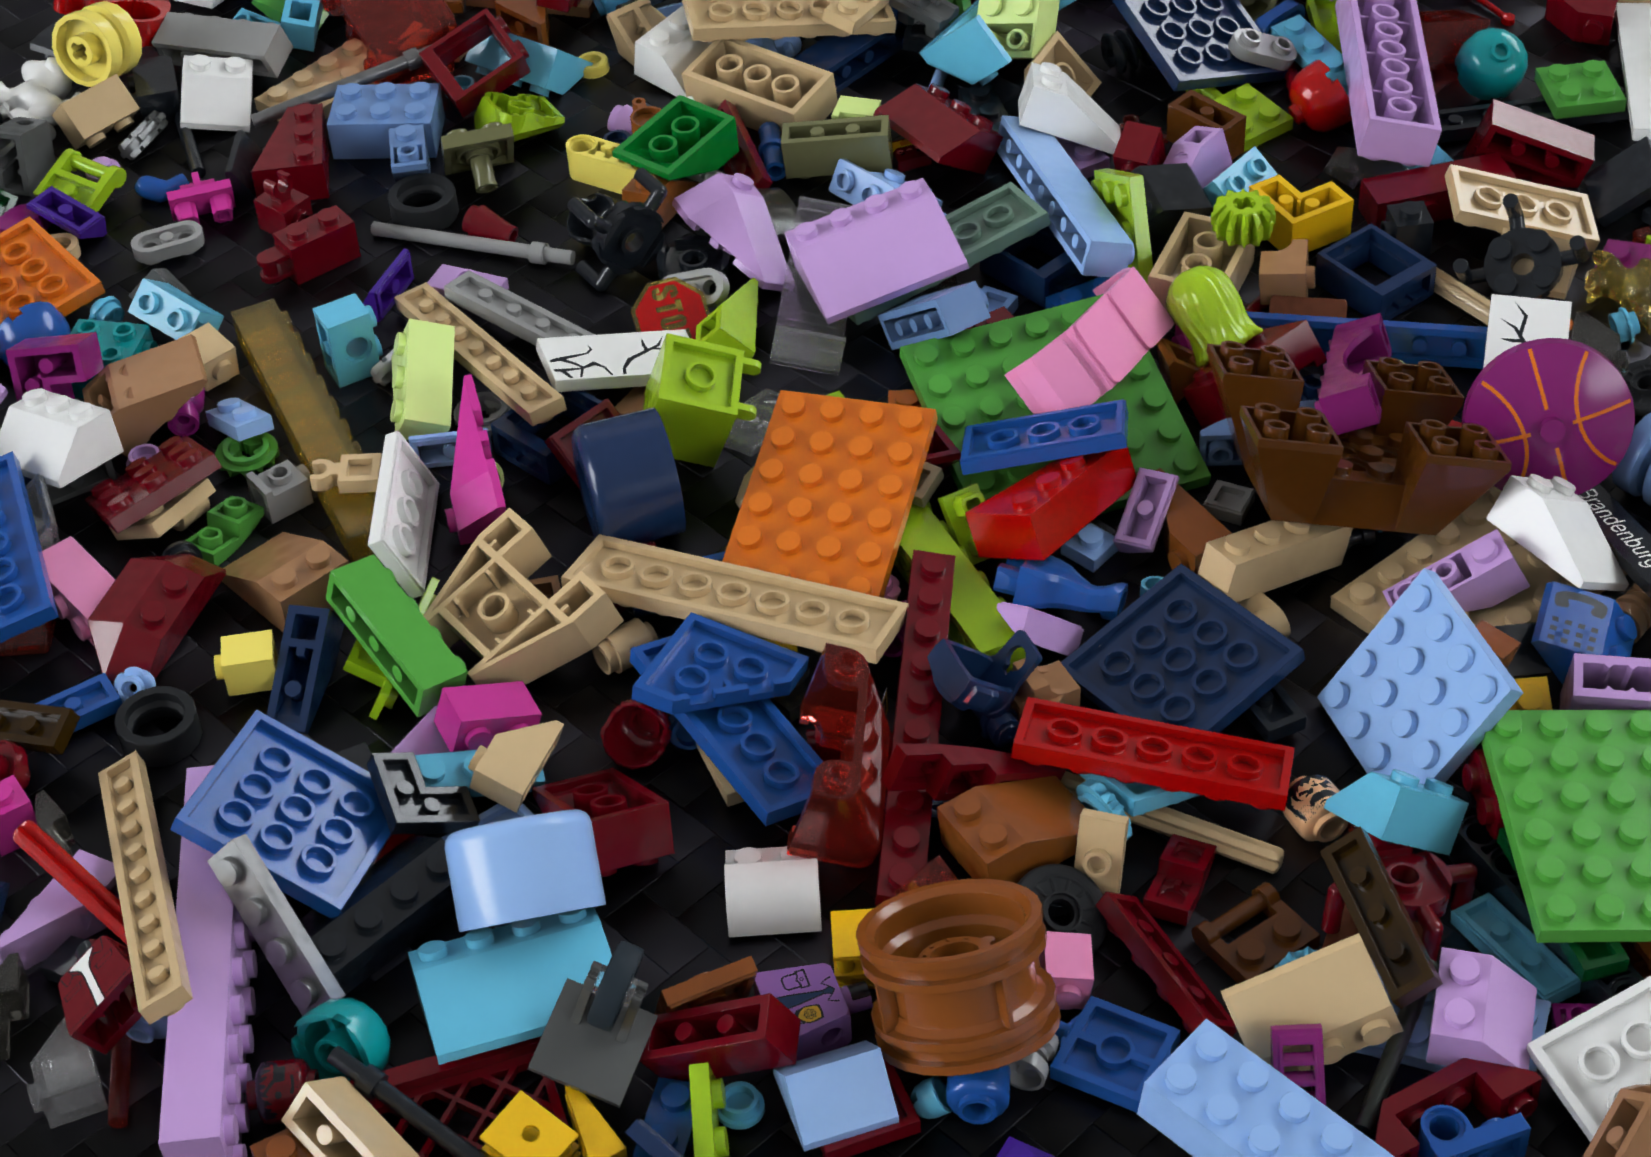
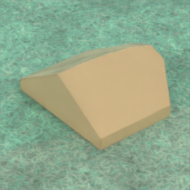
M637 0L608 13L606 16L618 53L633 66L635 41L667 18L651 5L650 0Z

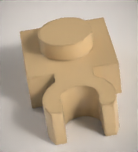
M382 453L343 454L338 463H333L328 459L313 460L314 474L309 477L312 490L326 491L334 486H338L340 494L376 492Z

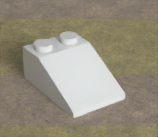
M1042 62L1041 65L1031 63L1018 99L1019 125L1114 154L1121 136L1120 126L1065 72H1062L1060 67L1049 62Z
M1530 474L1529 477L1511 475L1486 519L1579 589L1625 591L1629 583L1588 502L1574 493L1576 487L1569 481L1554 476L1551 480L1536 474Z

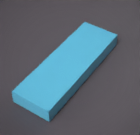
M1489 892L1451 911L1450 923L1481 953L1493 955L1537 987L1536 998L1550 1001L1551 1003H1560L1580 993L1581 981L1579 977L1546 945L1537 943L1535 935Z

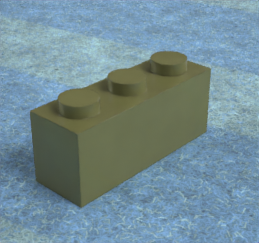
M889 115L783 123L781 149L786 179H809L811 177L833 175L839 159H847L869 172H883L887 168L892 169L893 144Z

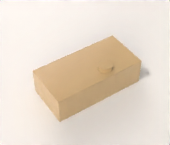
M734 39L713 41L682 73L686 97L692 96L695 101L717 109L724 100H727L736 106L744 125L758 131L763 123L774 122L779 125V131L782 135L783 123L825 120L838 102L834 74L832 72L745 41Z

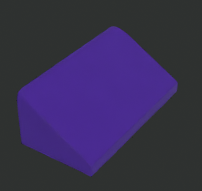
M53 186L26 204L27 209L79 239L103 237L107 234L105 216Z
M403 249L369 291L363 302L364 306H371L377 322H380L395 304L394 297L404 293L414 280L408 249Z

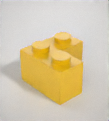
M1280 174L1249 186V192L1258 190L1259 196H1269L1271 204L1275 206L1276 223L1273 226V232L1268 241L1278 250L1288 247L1292 239H1308V252H1311L1351 234L1354 199L1332 181L1302 193Z

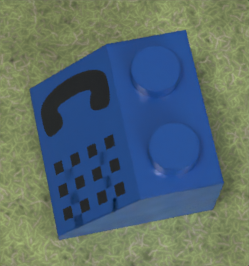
M1552 581L1546 583L1531 643L1563 685L1574 653L1631 657L1634 639L1637 637V628L1633 618L1624 613L1615 599Z

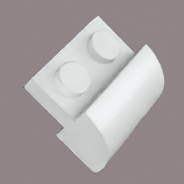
M792 844L785 847H746L739 850H725L724 876L729 937L822 931L817 844Z

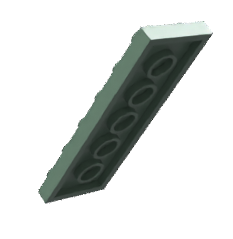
M1012 182L945 215L968 262L969 269L974 264L993 254L1004 251L1005 248L1024 238L1031 237L1041 229L1051 225L1048 212ZM949 277L851 315L849 318L856 325L872 320L878 314L906 302L909 298L928 288L939 285Z

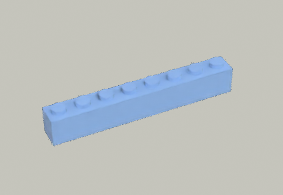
M1002 115L998 133L1004 138L997 153L1024 192L1048 212L1051 225L1048 227L1080 273L1084 276L1112 277L1122 269L1128 268V265L1134 260V243L1055 136L1019 125V117Z

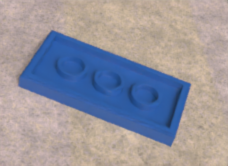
M1121 399L969 425L965 427L960 465L962 473L967 475L1127 448L1128 409L1126 400Z

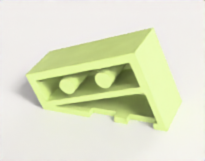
M409 318L403 333L397 332L394 352L391 357L393 403L390 421L395 422V431L398 430L406 440H409V436L448 432L451 428L455 326Z

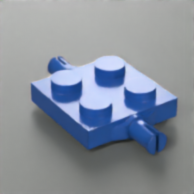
M1090 996L1079 1015L1069 1023L1060 1021V1026L1055 1034L1058 1036L1059 1041H1061L1060 1050L1050 1065V1078L1137 1113L1144 1082L1176 1050L1180 1042L1181 1030Z

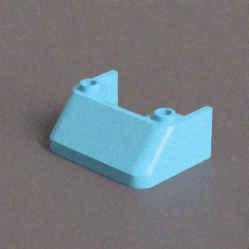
M976 0L929 42L919 54L930 66L972 85L979 82L984 86L999 74L997 70L1009 64L1012 59L981 16L977 15L979 0ZM1060 0L1059 10L1076 0Z

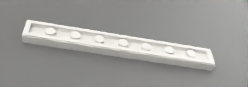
M1617 3L1615 21L1632 140L1639 141L1646 136L1651 140V3Z

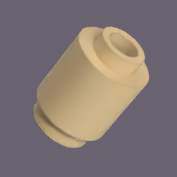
M633 618L613 630L592 649L598 666L607 675L613 672L620 674L633 667L629 662L631 648L658 640V637L650 623H643L640 619Z

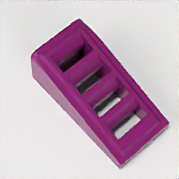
M1321 1023L1270 1026L1271 1066L1299 1087L1311 1086V1091L1306 1092L1326 1106L1323 1029ZM1310 1045V1051L1283 1053V1046ZM1310 1066L1311 1070L1284 1071V1067Z

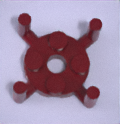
M1368 833L1411 920H1417L1423 929L1421 940L1430 959L1437 962L1444 930L1443 924L1438 917L1446 913L1451 886L1456 883L1451 903L1452 910L1472 901L1478 876L1477 867L1470 862L1446 865L1441 859L1429 852L1426 859L1413 854V847L1390 844L1388 841L1380 840ZM1335 882L1328 887L1321 929L1329 934H1336L1340 931L1345 902Z

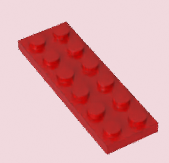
M1027 697L1013 741L1011 758L1023 760L1035 766L1049 765L1065 768L1077 774L1091 773L1111 777L1123 783L1137 782L1158 786L1169 792L1183 791L1204 795L1215 801L1230 800L1250 804L1262 810L1276 809L1285 811L1295 747Z

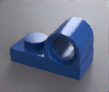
M1435 1105L1425 1110L1421 1116L1417 1140L1420 1143L1418 1157H1525L1531 1127L1520 1112L1503 1119L1500 1117L1489 1119L1480 1127L1474 1129L1468 1118L1459 1109L1449 1105Z

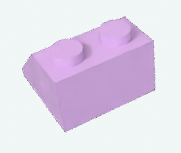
M1442 947L1437 973L1443 984L1437 987L1434 993L1426 1063L1448 1066L1462 1058H1469L1529 1070L1530 1055L1526 1048L1527 1044L1532 1041L1537 987L1493 955Z

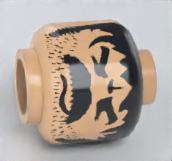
M1326 775L1301 776L1290 783L1283 814L1306 841L1329 842L1339 837L1348 825V821L1324 809L1326 800L1340 791Z

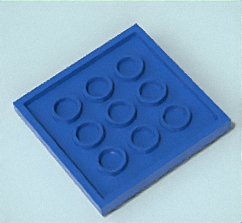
M259 710L254 712L177 814L170 828L173 832L213 854H216L232 839L246 833L280 890L330 919L339 916L391 837L370 773L367 770Z

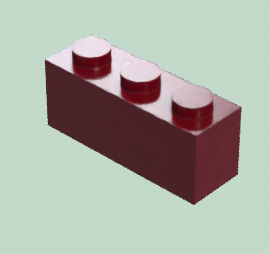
M771 993L657 1014L658 1018L639 1062L659 1077L690 1082L689 1064L709 1062L715 1078L795 1065L801 1019Z

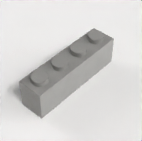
M167 12L151 42L156 47L159 55L172 57L173 65L183 66L184 55L202 54L208 57L220 58L240 57L253 60V75L278 78L294 47L281 25L273 22L262 23L246 19H227L219 16L194 15L188 12Z

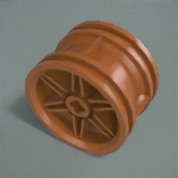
M961 879L934 883L903 892L882 902L869 911L858 924L856 939L861 953L862 969L864 975L875 985L877 996L871 1012L876 1032V1043L881 1048L883 1059L890 1065L906 1072L929 1076H956L997 1069L1027 1057L1050 1041L1058 1030L1061 1013L1056 1001V985L1051 974L1040 966L1039 956L1045 949L1047 941V931L1043 922V908L1038 895L1027 887L1010 881L996 879Z

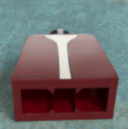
M105 935L97 940H86L77 947L75 952L77 961L62 976L58 987L70 1037L106 1055L142 1015L138 1011L128 947Z

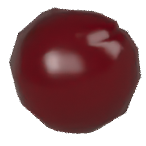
M632 699L623 701L612 710L606 723L601 728L600 735L604 751L617 765L631 770L648 767L665 752L671 739V722L667 713Z

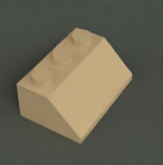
M1360 933L1221 991L1244 1046L1269 1065H1271L1270 1026L1321 1023L1323 1029L1324 1065L1334 1064L1345 1055L1367 1046L1382 1044L1391 1036L1403 1032V1028ZM1310 1045L1283 1046V1053L1310 1051ZM1310 1066L1284 1067V1071L1311 1070Z

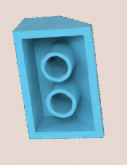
M511 33L508 34L513 42L518 39L530 56L525 60L531 72L512 84L521 88L523 82L531 84L529 91L546 97L549 96L550 91L564 95L584 76V68L593 65L592 62L559 49ZM492 35L471 48L465 58L466 62L477 65L475 72L485 76L510 60Z

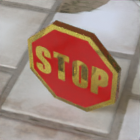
M677 277L647 283L631 309L636 332L685 329L689 338L696 339L697 324L710 314L704 293Z

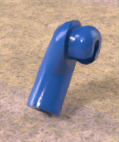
M182 173L168 180L152 176H142L136 181L134 189L140 197L161 203L168 200L166 192L179 190L180 185L189 184V182Z

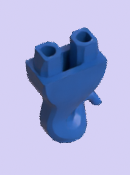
M1050 555L1044 561L1007 559L1005 564L1001 563L997 568L993 590L1013 595L1012 604L1034 609L1059 608L1100 613V618L1111 621L1124 610L1128 595V583L1122 582L1107 586H1095L1068 563Z

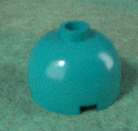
M1489 27L1477 31L1463 43L1455 58V66L1457 64V72L1459 74L1457 79L1470 95L1481 100L1508 97L1519 87L1528 68V54L1524 44L1515 34L1502 28Z
M353 998L329 999L308 1011L297 1020L294 1026L297 1027V1035L291 1039L295 1059L299 1058L307 1061L310 1069H317L320 1080L345 1076L348 1081L351 1080L327 1062L329 1054L336 1046H341L366 1066L373 1064L381 1071H384L389 1061L391 1039L386 1025L374 1010L365 1003Z

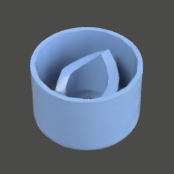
M572 809L548 812L478 825L453 832L445 841L444 849L459 932L606 905L592 821L590 816L582 810Z

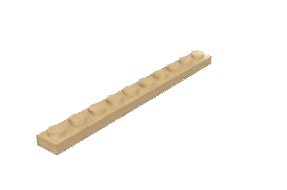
M135 750L100 771L98 776L138 1011L147 1023L151 1025L164 1016H171L180 1011L187 1002L193 999L146 763Z

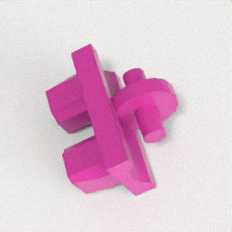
M198 171L191 173L193 183L180 185L179 190L166 192L173 221L190 220L200 224L199 215L212 213L214 221L218 223L233 220V208L236 207L230 178L215 181L214 178L200 181Z

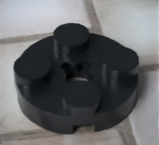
M684 236L675 240V246L671 247L667 254L666 245L658 252V276L662 280L671 274L701 268H713L728 277L731 271L730 254L722 249L716 250L709 244L711 237ZM716 283L711 284L709 293L716 291Z

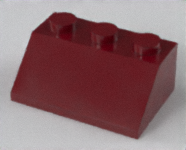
M931 83L930 87L914 84L875 110L874 116L889 115L890 128L937 163L985 175L1004 138L992 129L994 125L992 121L983 116L971 114L972 108L968 104L957 99H950L948 97L950 92L934 83Z

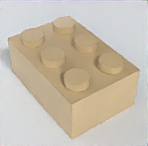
M1184 211L1148 276V286L1167 310L1166 297L1173 280L1182 272L1195 266H1211L1227 274L1239 292L1254 263L1255 246L1248 244L1243 248L1241 245L1235 244L1229 247L1227 241L1217 240L1216 233L1212 231L1211 217Z

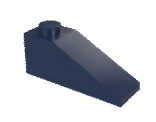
M289 605L267 715L300 734H308L337 663L344 623L330 609Z

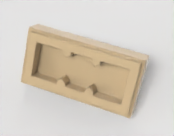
M1083 808L1079 820L1074 868L1090 877L1099 887L1102 894L1105 892L1120 894L1129 817Z

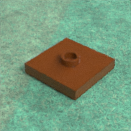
M752 956L712 971L700 973L687 981L661 990L655 1015L747 998L758 972Z

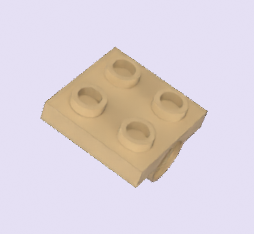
M204 478L117 534L110 527L109 529L117 540L159 538L170 528L183 531L210 509L208 497L216 492L210 480Z

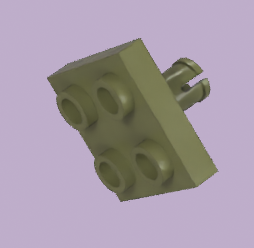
M492 122L484 125L481 129L471 131L455 129L448 132L447 135L441 136L442 163L445 175L472 170L477 193H488L496 190L498 185L495 180L493 166L514 162V134L511 123L502 125L500 122Z

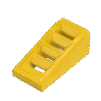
M565 1086L569 1116L574 1131L579 1134L577 1140L583 1157H628L626 1146L585 1093Z

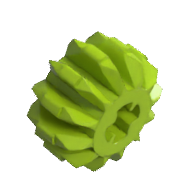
M1243 188L1240 192L1227 190L1226 196L1217 197L1216 203L1213 206V212H1211L1212 231L1216 233L1217 240L1227 241L1229 247L1235 244L1241 245L1243 248L1248 244L1260 246L1261 241L1270 240L1273 226L1276 223L1275 206L1271 204L1269 196H1259L1258 190L1246 192Z

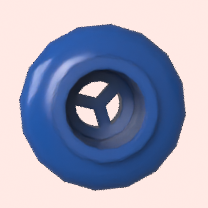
M1009 1065L974 1074L947 1076L946 1103L950 1110L962 1120L971 1124L989 1123L1003 1114L1008 1108L1010 1101L1011 1070Z

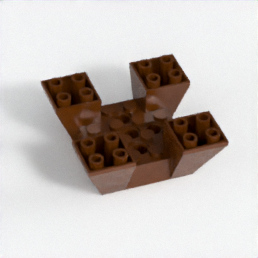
M1223 341L1221 345H1207L1206 352L1236 452L1271 520L1436 536L1511 470V461L1487 428L1474 423H1465L1462 427L1447 426L1463 406L1464 396L1438 363L1419 361L1418 365L1405 364L1399 359L1392 357H1380L1379 361L1365 360L1363 374L1370 372L1382 409L1380 424L1336 435L1326 416L1321 411L1311 407H1299L1305 381L1284 349L1274 345H1262L1260 349L1247 348L1235 341Z

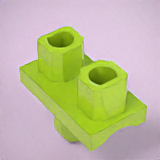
M978 483L971 484L938 498L953 540L958 546H964L972 565L989 559L978 556L965 512L985 501Z

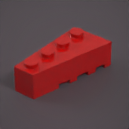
M1128 446L1123 449L1054 460L965 512L978 556L982 558L1044 561L1133 487L1136 473Z

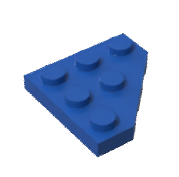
M691 612L635 682L631 699L673 715L790 695L807 671L809 657Z

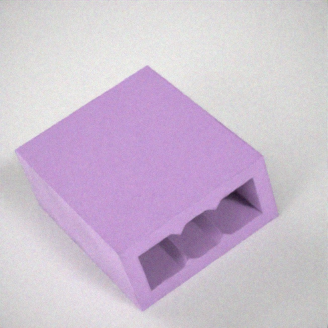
M1574 653L1560 692V710H1651V659Z

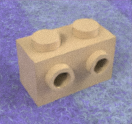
M115 74L61 103L52 116L75 150L84 145H87L90 149L107 138L105 134L115 129L119 133L130 127L134 123L133 116L140 108L118 75Z

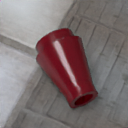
M472 205L467 210L462 222V230L471 236L515 242L519 232L518 227L510 224L485 205Z

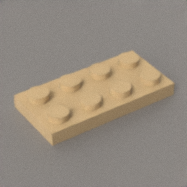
M353 38L254 98L256 109L262 111L395 58ZM397 72L395 74H392L390 76H387L385 78H382L369 84L384 83L385 81L389 80L390 78H392L400 72ZM334 98L321 102L325 119L329 117Z
M1453 164L1449 165L1444 175L1454 222L1468 227L1476 226L1495 230L1502 234L1503 227L1510 228L1508 215L1503 205V198L1505 195L1512 193L1518 197L1522 207L1525 228L1541 229L1551 237L1566 240L1580 235L1585 239L1588 251L1594 252L1600 242L1588 194Z

